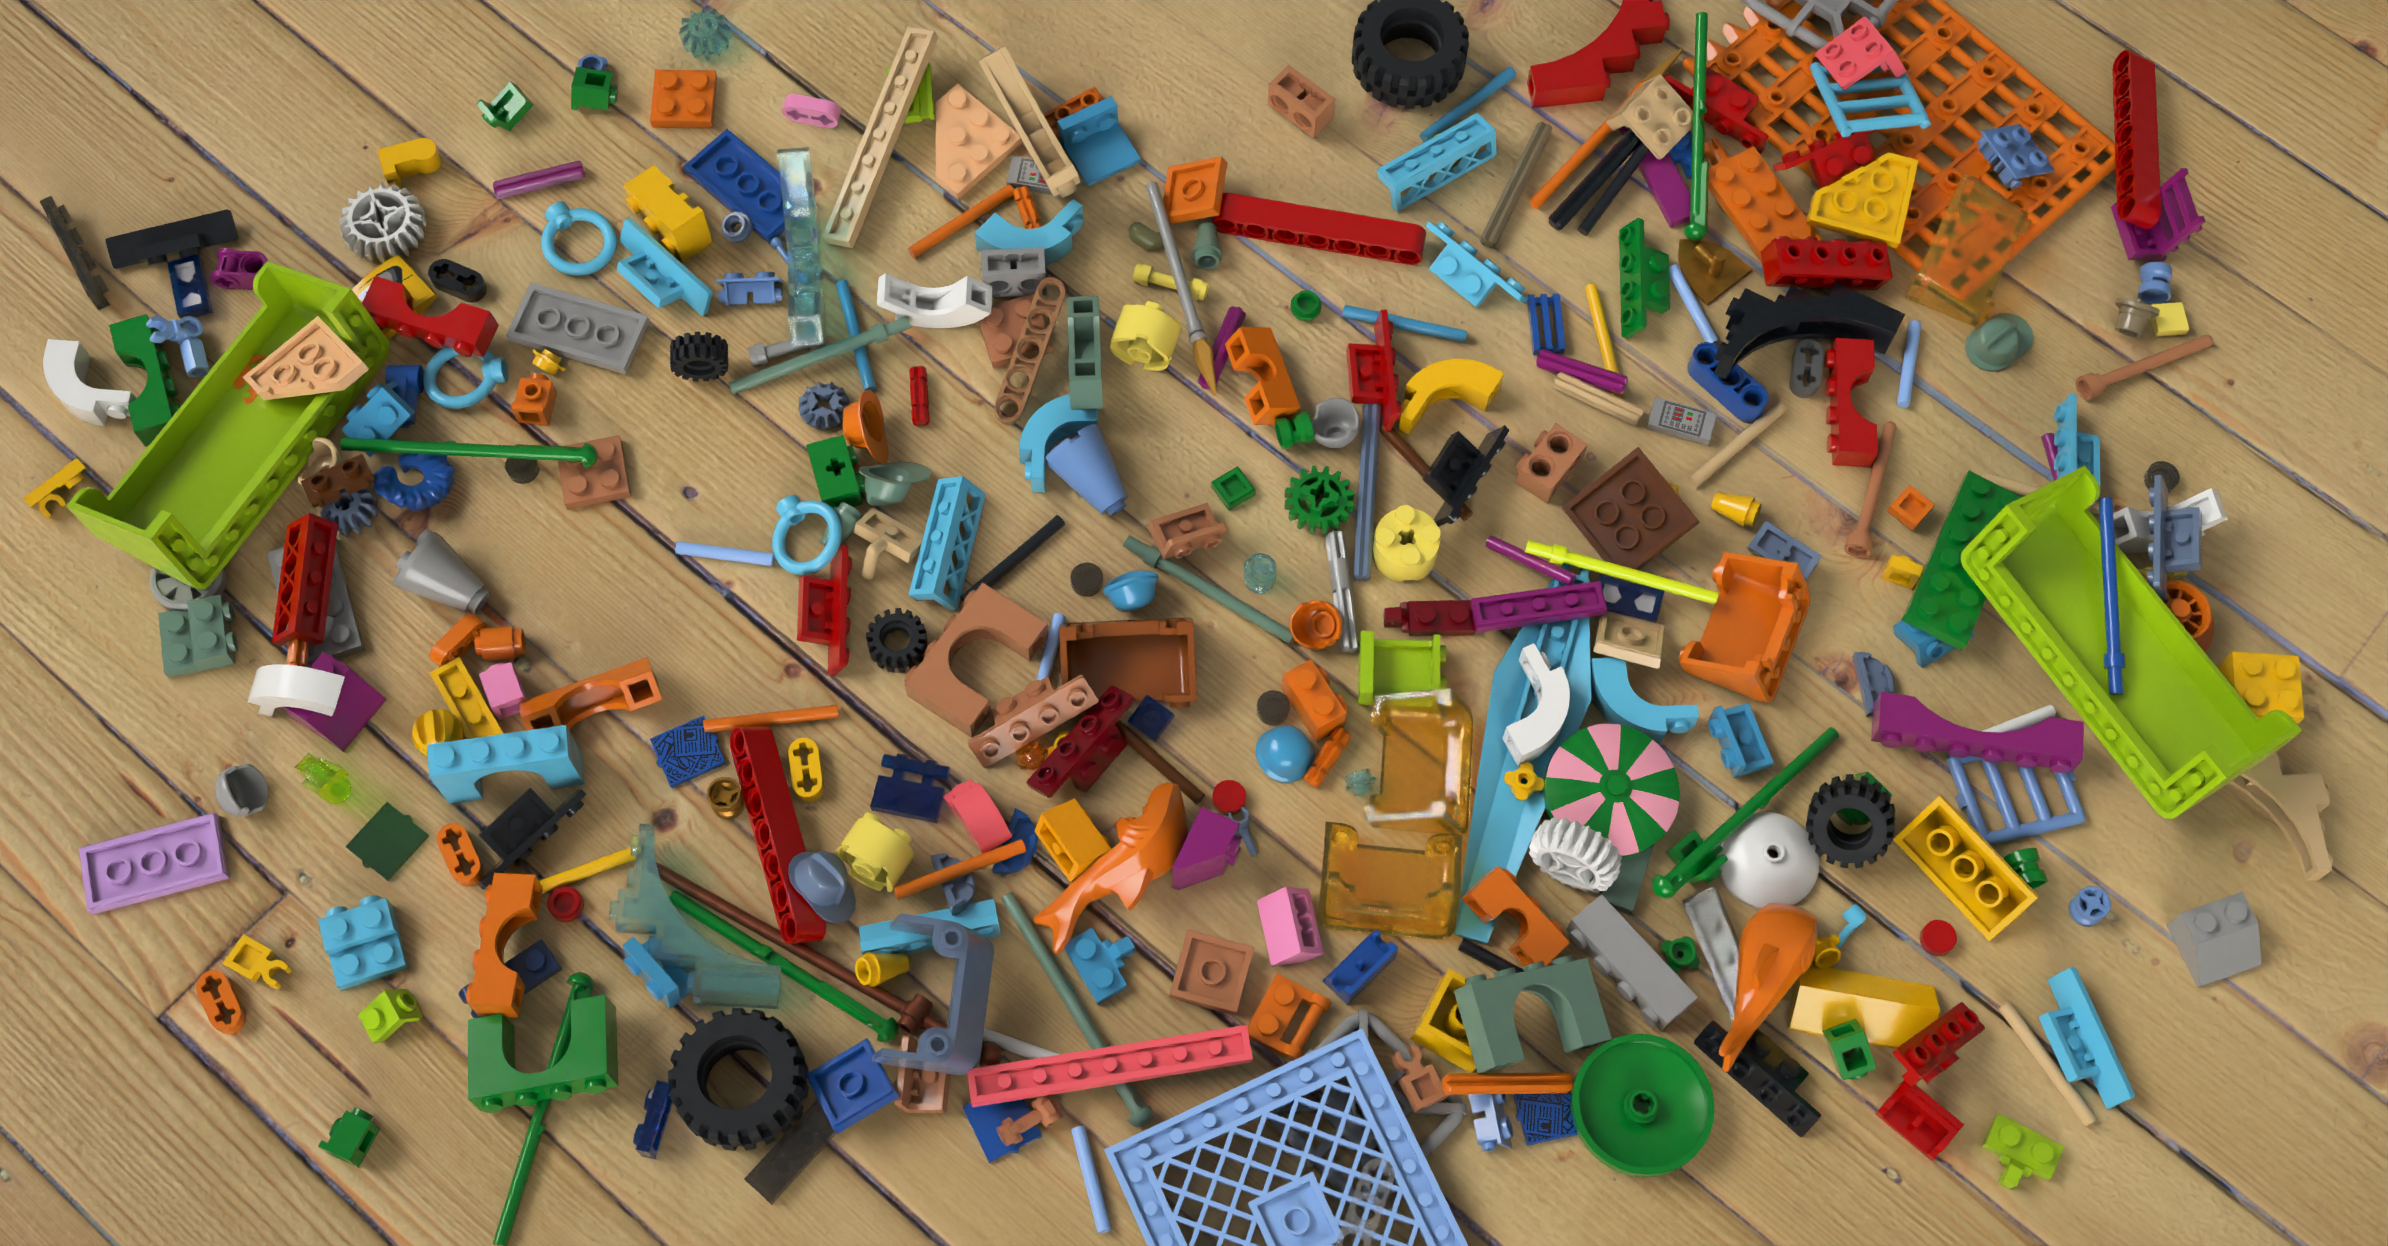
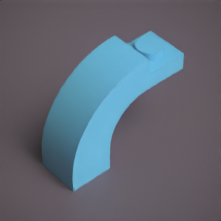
M1072 199L1049 223L1034 229L1016 227L994 213L974 233L976 249L981 252V250L1044 247L1045 265L1053 263L1073 249L1072 235H1075L1081 229L1084 222L1083 206Z
M1070 394L1051 400L1032 415L1024 427L1019 443L1020 463H1025V480L1031 481L1032 492L1045 493V457L1051 448L1066 437L1078 436L1077 431L1095 423L1098 426L1099 409L1071 410Z
M1614 657L1592 658L1591 695L1596 707L1610 724L1634 728L1659 743L1662 742L1667 730H1670L1671 733H1685L1694 728L1699 718L1698 705L1659 706L1650 704L1641 699L1631 688L1627 676L1626 660Z

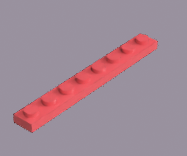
M1247 1025L972 1068L967 1072L971 1105L972 1107L1253 1063Z

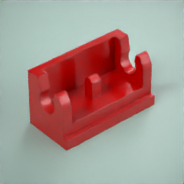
M1905 1080L1896 1087L1875 1113L1930 1160H1934L1964 1126L1961 1121L1917 1085L1910 1087Z

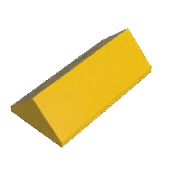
M1942 794L1893 839L1988 941L1992 940L2039 898L2035 891Z
M1811 964L1804 975H1800L1792 985L1788 1030L1824 1036L1823 1030L1856 1019L1865 1033L1868 1044L1897 1049L1937 1020L1940 1007L1935 988L1932 985L1830 967L1819 968Z

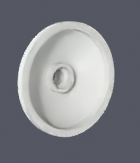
M1755 812L1720 844L1723 850L1717 856L1724 854L1728 860L1720 866L1722 873L1719 876L1727 890L1736 899L1752 908L1760 910L1769 903L1796 905L1809 894L1816 883L1819 873V856L1815 852L1816 846L1815 844L1810 845L1808 832L1791 818L1773 812ZM1767 850H1775L1778 854V857H1770L1767 853Z

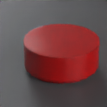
M1234 780L1221 781L1213 790V806L1223 815H1229V812L1232 815L1239 813L1241 807L1244 808L1246 803L1244 787Z
M561 886L553 890L549 895L547 908L556 920L571 922L581 915L584 901L575 888Z
M1933 920L1927 923L1921 930L1919 939L1921 946L1927 953L1934 956H1943L1949 953L1956 945L1957 934L1953 926L1948 922Z

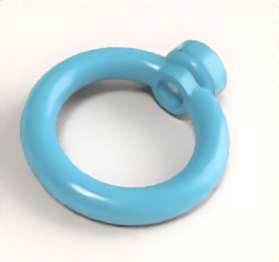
M564 201L556 202L546 210L544 216L548 223L542 233L541 248L544 257L552 267L567 275L584 276L601 270L610 262L616 250L617 237L612 224L606 217L586 208L570 209ZM581 220L593 223L602 231L604 236L603 249L596 258L585 263H571L562 259L556 253L554 237L558 230L567 229L574 221Z
M446 346L438 351L428 362L423 377L425 391L431 400L445 408L462 409L473 406L485 399L491 393L496 383L508 382L509 373L505 358H495L488 349L484 358L476 356L483 361L482 372L484 380L479 387L463 396L446 395L437 386L438 371L446 361L460 355L453 348Z
M790 495L780 500L776 510L781 518L776 524L772 538V549L775 559L784 570L792 574L809 575L818 572L830 563L839 549L842 538V526L839 516L831 506L821 501H801L797 495ZM817 513L824 517L828 524L829 537L827 544L816 558L807 562H797L790 558L786 551L785 538L791 525L802 522L805 514Z

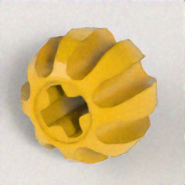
M444 709L429 710L421 714L413 724L412 740L416 749L428 757V744L463 740L464 729L461 721L454 713Z

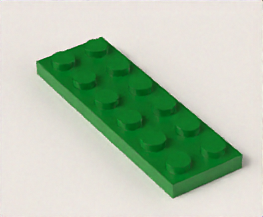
M1970 470L1965 474L1902 617L1904 622L1961 651L1963 650L1971 636L1986 596L1963 568L1961 553L2007 504L2021 498V496Z

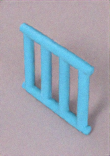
M1814 62L1810 65L1812 76L1842 137H1848L1853 132L1918 125L1920 128L1926 129L1931 124L1928 114L1906 72L1897 79L1895 77L1859 80L1848 89L1842 90L1838 83L1829 82L1827 77L1832 76L1819 62ZM1878 66L1871 72H1879L1882 70ZM1898 88L1903 93V95L1842 102H1839L1836 95ZM1910 107L1912 114L1847 120L1845 116L1847 113Z

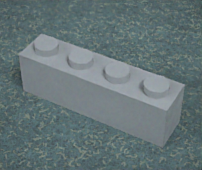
M1602 894L1571 920L1567 928L1570 940L1580 950L1585 949L1593 957L1592 962L1597 970L1605 976L1609 975L1617 983L1616 988L1621 996L1629 1002L1632 1000L1641 1009L1640 1014L1651 1027H1657L1663 1032L1686 1012L1698 998Z

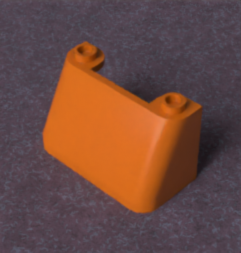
M1723 552L1720 562L1714 566L1712 573L1713 581L1720 592L1717 602L1714 605L1701 641H1690L1687 646H1683L1679 662L1683 670L1690 675L1755 701L1771 703L1777 694L1810 606V590L1798 563Z

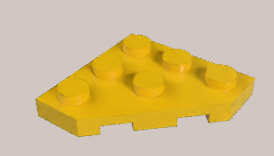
M1888 152L1869 165L1862 166L1843 176L1839 181L1828 187L1825 186L1817 190L1812 196L1806 224L1863 240H1872L1874 243H1887V246L1897 248L1901 242L1919 160Z

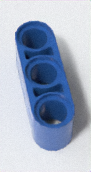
M1709 342L1698 344L1694 348L1688 364L1689 375L1737 419L1744 423L1755 422L1762 416L1769 396L1766 389L1738 364L1726 379L1714 374L1719 361L1714 359L1719 347ZM1699 360H1705L1709 364H1703ZM1723 380H1727L1731 382L1733 385H1727L1723 382ZM1746 401H1752L1757 406H1751Z

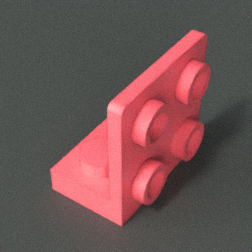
M1866 16L1815 53L1817 59L1842 90L1848 89L1878 66L1883 72L1889 69L1896 79L1907 72L1894 49Z

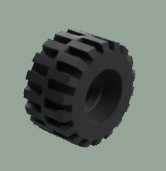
M1846 774V779L1841 781L1840 777L1836 776L1832 778L1830 785L1824 782L1820 786L1819 792H1815L1812 796L1806 822V832H1809L1808 840L1810 845L1816 844L1815 852L1820 857L1823 854L1827 855L1826 862L1832 865L1835 860L1841 862L1840 867L1848 868L1849 863H1855V868H1862L1866 860L1871 865L1877 861L1878 854L1882 857L1884 856L1888 845L1892 843L1896 819L1894 804H1890L1891 797L1887 791L1881 792L1882 786L1875 781L1873 785L1868 784V777L1861 775L1859 781L1854 780V774ZM1854 808L1865 813L1872 825L1862 833L1847 834L1838 830L1833 825L1830 817L1840 809Z

